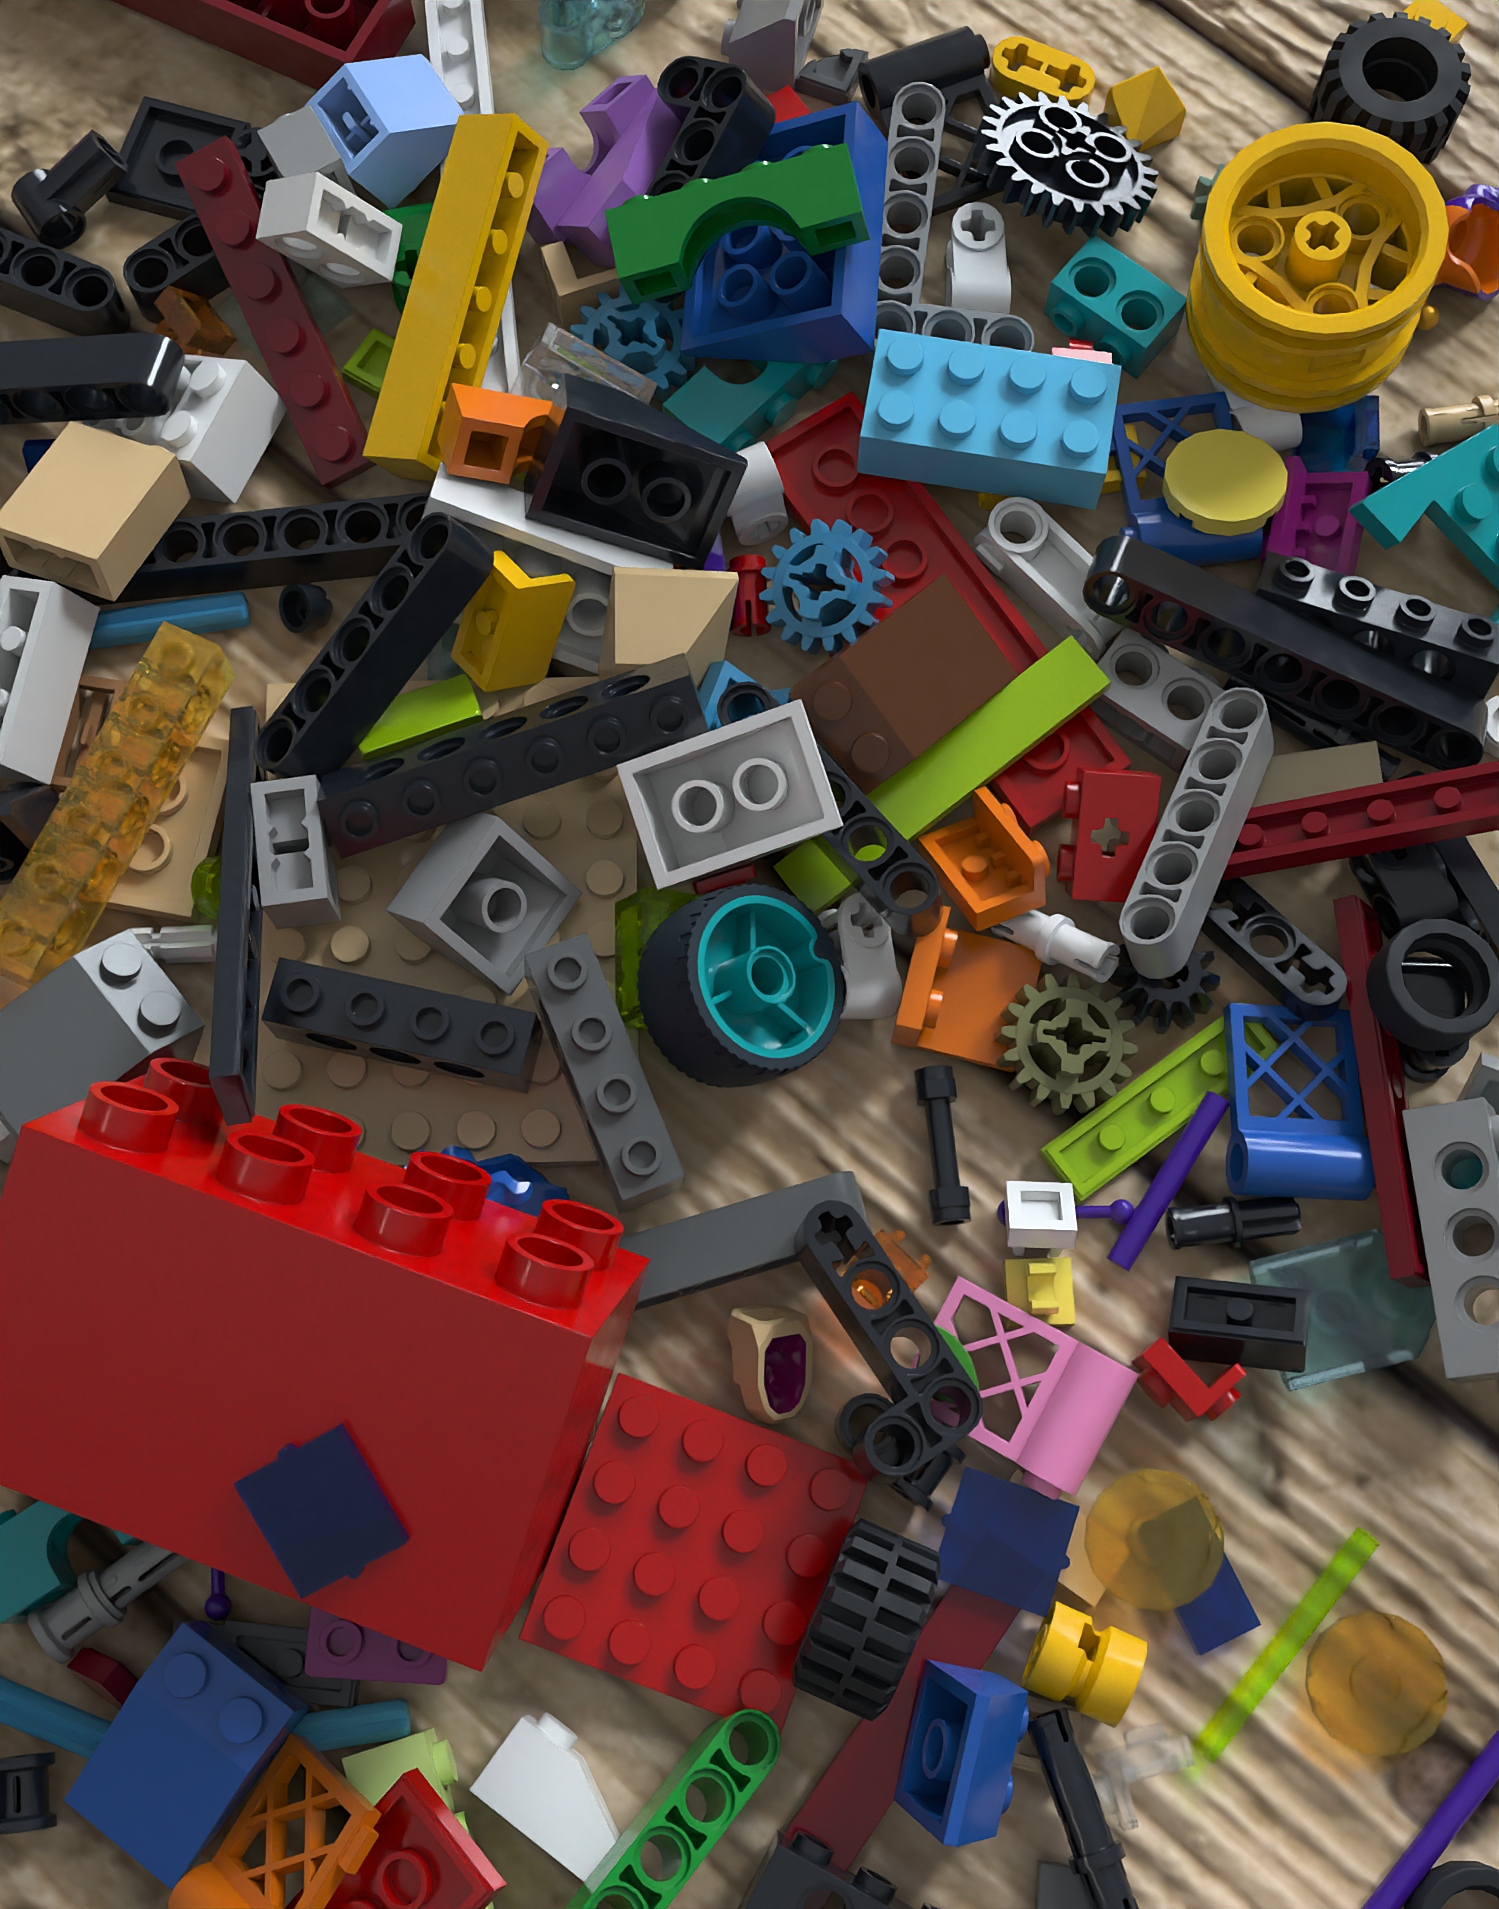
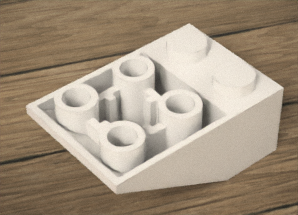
M185 354L183 368L170 411L165 415L143 418L82 421V425L95 429H107L123 438L149 446L157 445L165 448L169 452L176 454L192 497L236 504L285 415L287 408L281 396L246 360Z

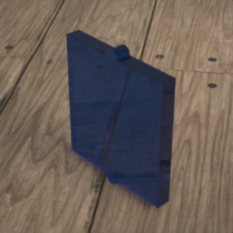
M343 1423L336 1425L298 1447L291 1443L286 1444L279 1450L278 1458L239 1478L233 1484L301 1599L346 1575L351 1579L358 1578L365 1570L366 1564L399 1548L410 1539Z
M965 1466L950 1514H945L941 1518V1524L945 1527L938 1549L941 1565L939 1580L1047 1618L1061 1569L1068 1568L1070 1565V1559L1066 1556V1551L1080 1506L1057 1498L1053 1500L1032 1489Z

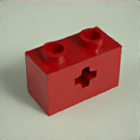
M1077 766L1076 781H1065L1062 818L1072 819L1070 844L1059 845L1056 880L1057 882H1066L1065 891L1071 899L1126 902L1156 833L1161 776L1147 771ZM1105 818H1110L1111 824L1121 831L1119 839H1110L1107 844V850H1102L1101 844L1094 838H1091L1092 830L1103 829Z

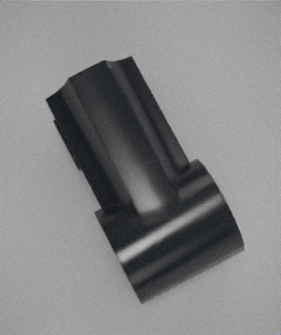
M91 130L50 170L36 169L22 176L13 186L11 192L12 202L40 243L55 249H63L79 240L87 226L84 214L128 173L127 169L129 167L122 156L103 136Z

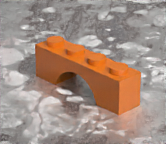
M451 383L437 437L448 474L510 484L513 477L517 474L528 471L553 402Z

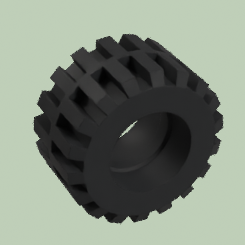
M1383 12L1371 14L1367 23L1358 19L1349 25L1346 33L1341 32L1334 40L1313 93L1309 116L1314 117L1312 123L1333 122L1355 125L1384 135L1412 153L1421 164L1423 162L1429 165L1437 158L1440 150L1444 148L1469 96L1471 85L1468 84L1471 77L1470 64L1462 62L1466 53L1460 44H1451L1449 42L1452 34L1443 27L1438 30L1429 26L1432 20L1422 16L1416 21L1408 19V13L1395 12L1393 18H1386ZM1373 89L1392 92L1406 102L1386 99L1373 91Z
M863 1518L851 1526L836 1556L793 1663V1687L870 1722L879 1717L887 1709L897 1690L927 1617L941 1573L940 1553Z

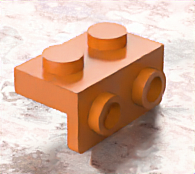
M986 786L977 788L972 792V817L918 837L919 854L932 867L939 883L977 932L1045 906V877L1050 875V863L1043 846L1037 840L1030 841L1018 826L1016 816L1010 806L1006 803L1000 804Z

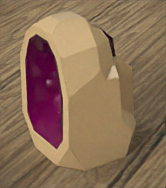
M758 1304L734 1308L730 1316L727 1336L732 1346L733 1381L740 1385L746 1410L758 1422L771 1425L794 1417L803 1407L812 1385L813 1338L808 1316L783 1305Z

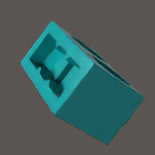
M1095 235L1094 238H1090L1051 281L1044 315L1050 318L1053 325L1063 334L1075 336L1081 340L1093 341V349L1095 351L1112 353V364L1121 365L1122 370L1137 379L1178 332L1185 312L1187 298ZM1081 292L1092 293L1097 297H1088L1081 294ZM1127 325H1137L1144 330H1135Z

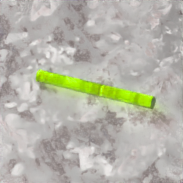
M1359 1527L1354 1530L1191 1744L1196 1751L1212 1764L1217 1761L1379 1547V1542L1373 1536Z

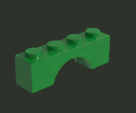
M847 142L835 146L828 144L816 145L806 149L800 156L775 163L767 161L755 162L736 174L714 180L707 178L695 179L684 184L679 190L654 197L649 195L635 196L626 200L622 206L605 210L618 279L633 305L692 289L696 268L707 249L725 234L739 228L757 225L780 229L794 237L809 256L870 240L857 178Z

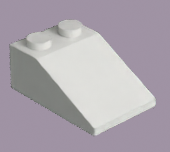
M800 699L616 765L657 890L677 888L844 826L802 700Z

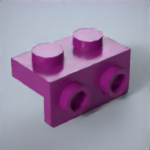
M1287 456L1285 460V468L1288 472L1286 493L1282 507L1276 515L1274 513L1271 531H1266L1263 534L1260 554L1261 563L1263 564L1267 552L1272 551L1287 557H1299L1310 564L1347 576H1355L1364 527L1348 510L1353 504L1371 495L1373 483L1368 472L1308 473L1300 456Z
M311 1606L304 1672L307 1676L442 1685L447 1681L448 1659Z

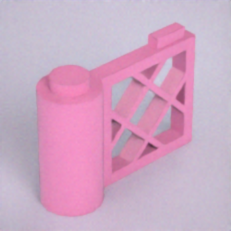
M958 1276L933 1324L946 1329L959 1340L953 1319L965 1296L967 1295L989 1307L997 1336L963 1346L969 1353L996 1344L1001 1345L1011 1382L979 1391L981 1398L984 1399L1014 1390L1022 1415V1419L1010 1441L986 1429L982 1416L979 1424L968 1436L1026 1469L1021 1481L1039 1493L1055 1501H1058L1062 1491L1076 1496L1139 1374ZM1001 1315L1022 1325L1024 1328L1006 1333ZM1036 1333L1059 1346L1046 1372L1023 1379L1019 1378L1009 1345L1010 1340ZM919 1351L910 1368H916L920 1356ZM1040 1382L1028 1405L1023 1387ZM932 1398L930 1410L934 1419L940 1425H943L945 1422L954 1428L957 1427L959 1413L950 1409L957 1405L947 1401L940 1403Z

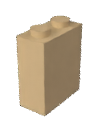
M70 421L0 510V548L9 567L115 602L191 498L176 454L157 445L149 446L120 437L107 429H95Z

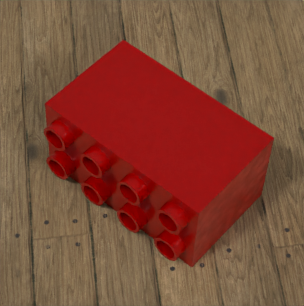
M177 1058L153 1059L150 1062L147 1074L125 1083L114 1081L95 1082L90 1085L86 1099L21 1125L0 1199V1485L482 1672L544 1570L575 1488L651 1261L647 1257L618 1247L624 1231L621 1222L597 1208L569 1200L550 1199L544 1201L538 1217L491 1201L486 1198L492 1177L477 1165L454 1156L427 1151L415 1152L410 1155L407 1168L404 1169L356 1151L362 1130L355 1122L337 1113L313 1106L299 1104L284 1105L280 1107L276 1121L255 1114L250 1123L227 1126L209 1080V1067Z

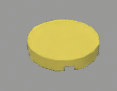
M1215 429L1195 433L1176 445L1166 460L1162 493L1168 508L1178 518L1181 513L1185 518L1192 520L1193 528L1207 534L1234 536L1254 532L1266 524L1267 518L1274 513L1275 515L1283 505L1288 472L1281 456L1264 440L1243 431Z

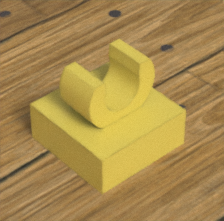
M1071 1257L1005 1259L1003 1261L1004 1301L1052 1327H1072L1076 1324ZM1006 1317V1329L1024 1328L1022 1325Z

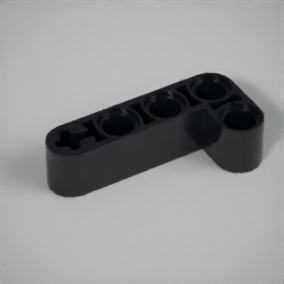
M683 56L675 59L664 69L657 83V93L666 106L679 119L682 126L645 195L654 197L679 190L684 184L695 179L707 178L714 180L736 174L756 161L774 126L776 110L742 67L696 56ZM707 251L704 253V255L702 256L701 260L699 261L698 266H697L696 271H695V274H696V272H697V270H698L700 264L702 263V261H703V259H704V257H705ZM685 291L653 300L658 303H668L676 300Z
M827 1200L816 1204L808 1212L794 1237V1251L799 1262L895 1404V1406L867 1425L857 1435L853 1445V1461L858 1472L866 1480L877 1485H890L905 1478L968 1435L979 1424L983 1413L982 1398L977 1387L860 1214L851 1205L840 1200ZM820 1230L824 1233L836 1230L842 1239L837 1245L829 1242L822 1246L816 1240V1236ZM853 1256H856L858 1261L854 1262L843 1276H839L836 1270L843 1262L846 1265ZM866 1280L873 1283L879 1289L882 1296L881 1308L866 1309L860 1306L852 1295V1282ZM905 1337L917 1345L920 1352L919 1367L906 1368L893 1358L891 1353L892 1338ZM933 1395H945L956 1403L959 1410V1422L956 1428H947L940 1425L934 1419L930 1410V1402ZM888 1432L895 1435L901 1441L904 1448V1459L901 1466H888L877 1458L873 1443L876 1433Z

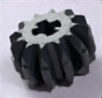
M1150 936L1146 940L1155 939V937ZM1121 944L1119 946L1120 953L1115 957L1119 958L1120 966L1116 967L1108 981L1115 986L1123 988L1114 997H1120L1123 1001L1119 1008H1124L1131 1004L1135 1006L1136 1010L1130 1020L1134 1021L1136 1027L1140 1026L1147 1016L1153 1017V1027L1158 1035L1167 1032L1172 1020L1182 1030H1187L1195 1023L1194 1012L1206 1015L1210 1011L1214 1002L1208 995V992L1215 991L1220 985V976L1205 970L1215 959L1214 951L1209 950L1195 953L1192 950L1183 968L1173 976L1166 977L1167 981L1174 983L1171 989L1162 988V979H1151L1139 974L1132 965L1126 945Z

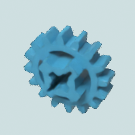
M620 286L619 297L613 300L604 291L597 293L599 308L595 310L592 307L583 305L580 308L582 324L571 325L570 329L572 346L569 347L572 367H577L578 377L625 392L647 405L648 397L654 395L665 403L670 398L669 386L673 385L681 388L687 382V370H695L697 366L696 357H686L680 351L684 308L674 311L673 301L658 303L654 300H649L633 305L623 286ZM665 332L673 344L671 352L666 350V341L662 339ZM597 343L602 345V351L605 356L602 363L595 354Z
M814 519L811 524V535L806 536L794 527L789 530L793 545L788 550L778 545L773 546L771 550L780 561L776 568H762L761 574L772 580L773 586L759 593L760 600L769 605L776 606L768 614L766 620L777 628L784 627L781 639L794 646L801 641L802 650L813 655L818 654L823 644L826 652L835 655L842 650L844 639L851 643L862 635L861 630L865 626L871 628L879 622V619L874 616L877 607L883 609L892 608L893 601L881 594V587L895 582V578L890 572L878 569L886 561L888 555L878 546L869 548L873 540L871 535L861 528L852 534V526L840 519L835 521L830 532L827 524L819 519ZM851 555L854 556L859 564L862 573V583L858 582L853 574L855 561L850 559ZM834 581V583L845 590L832 589L831 592L822 591L819 594L818 591L809 587V585L822 586V584H832ZM792 592L796 594L800 601L798 614L793 604ZM851 612L846 618L839 622L841 617Z

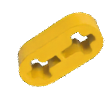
M1013 36L1000 41L994 48L990 68V80L994 88L1012 99H1016L1018 93L1022 92L1034 102L1038 92H1043L1051 103H1057L1060 95L1066 97L1070 107L1077 109L1082 102L1087 103L1088 107L1090 105L1095 83L1094 71L1090 65L1080 58L1032 39ZM1015 62L1025 65L1020 66L1017 72L1008 69L1012 68ZM1067 82L1076 85L1070 89L1069 93L1059 88H1063Z

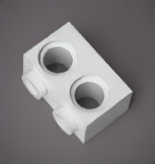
M311 172L266 182L256 239L337 286L350 288L392 282L403 225L319 172Z

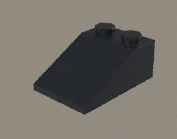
M564 372L523 482L525 517L689 568L703 570L746 471L748 462L743 456L625 392Z

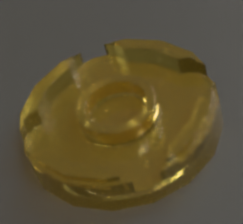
M1144 1469L1118 1477L1097 1495L1086 1518L1084 1547L1092 1572L1112 1596L1134 1608L1167 1611L1188 1604L1212 1585L1223 1562L1225 1533L1219 1515L1216 1516L1213 1505L1207 1500L1209 1498L1197 1484L1175 1472Z
M1363 1611L1340 1617L1319 1634L1307 1657L1305 1688L1313 1714L1331 1737L1360 1753L1388 1756L1415 1750L1436 1732L1446 1712L1448 1690L1445 1689L1446 1679L1443 1673L1446 1670L1440 1652L1422 1629L1398 1615Z

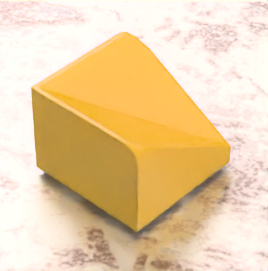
M1158 65L1110 87L1103 113L1105 112L1109 115L1107 121L1111 127L1120 125L1127 127L1124 134L1125 139L1141 140L1143 144L1138 152L1141 153L1179 136L1186 115V108Z

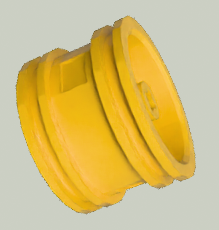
M1317 122L1295 124L1268 133L1240 150L1220 172L1208 196L1198 254L1194 260L1185 306L1189 338L1199 360L1215 380L1238 397L1266 409L1297 414L1330 411L1354 403L1380 387L1399 366L1419 322L1421 308L1434 285L1438 271L1445 258L1449 232L1445 202L1431 174L1412 153L1390 138L1360 126L1341 123ZM1244 253H1255L1260 257H1251ZM1372 284L1382 289L1369 288V286Z

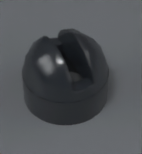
M310 583L286 586L279 598V613L284 626L292 633L314 632L326 626L333 612L331 600L326 599V591L322 587Z

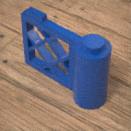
M1225 391L1116 405L1109 456H1114L1116 468L1120 469L1122 478L1120 487L1128 520V527H1121L1119 535L1135 538L1196 567L1257 559L1262 550V527L1254 532L1234 536L1204 533L1193 528V521L1185 518L1181 513L1178 518L1168 508L1164 497L1140 500L1136 482L1139 474L1146 468L1159 477L1164 478L1166 463L1156 457V455L1170 438L1180 443L1193 435L1180 427V424L1188 415L1212 412L1216 429L1234 430ZM1145 421L1162 432V434L1147 451L1127 438L1125 423ZM1130 451L1140 457L1141 460L1135 468H1133Z
M1229 1003L1223 1009L1231 1122V1136L1227 1145L1225 1171L1230 1191L1234 1195L1366 1201L1371 1195L1372 1189H1376L1369 1139L1364 1136L1359 1070L1350 1010L1338 1009L1328 1019L1307 1021L1292 1014L1286 1006ZM1244 1022L1263 1023L1282 1042L1265 1061L1245 1043ZM1287 1025H1299V1026H1298V1028L1293 1032ZM1310 1026L1335 1027L1337 1054L1327 1064L1299 1038ZM1287 1049L1296 1055L1315 1074L1298 1094L1270 1067ZM1337 1065L1339 1076L1333 1071ZM1247 1066L1253 1071V1073L1248 1078ZM1258 1078L1267 1084L1287 1104L1275 1117L1250 1116L1248 1089ZM1321 1081L1341 1100L1342 1121L1324 1120L1304 1101ZM1294 1111L1300 1118L1286 1117Z

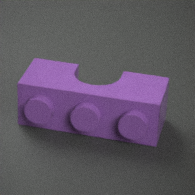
M646 74L618 77L579 112L590 129L594 144L592 158L583 171H580L574 165L563 147L548 148L526 226L535 243L553 244L559 241H563L564 245L572 243L556 227V224L655 90Z

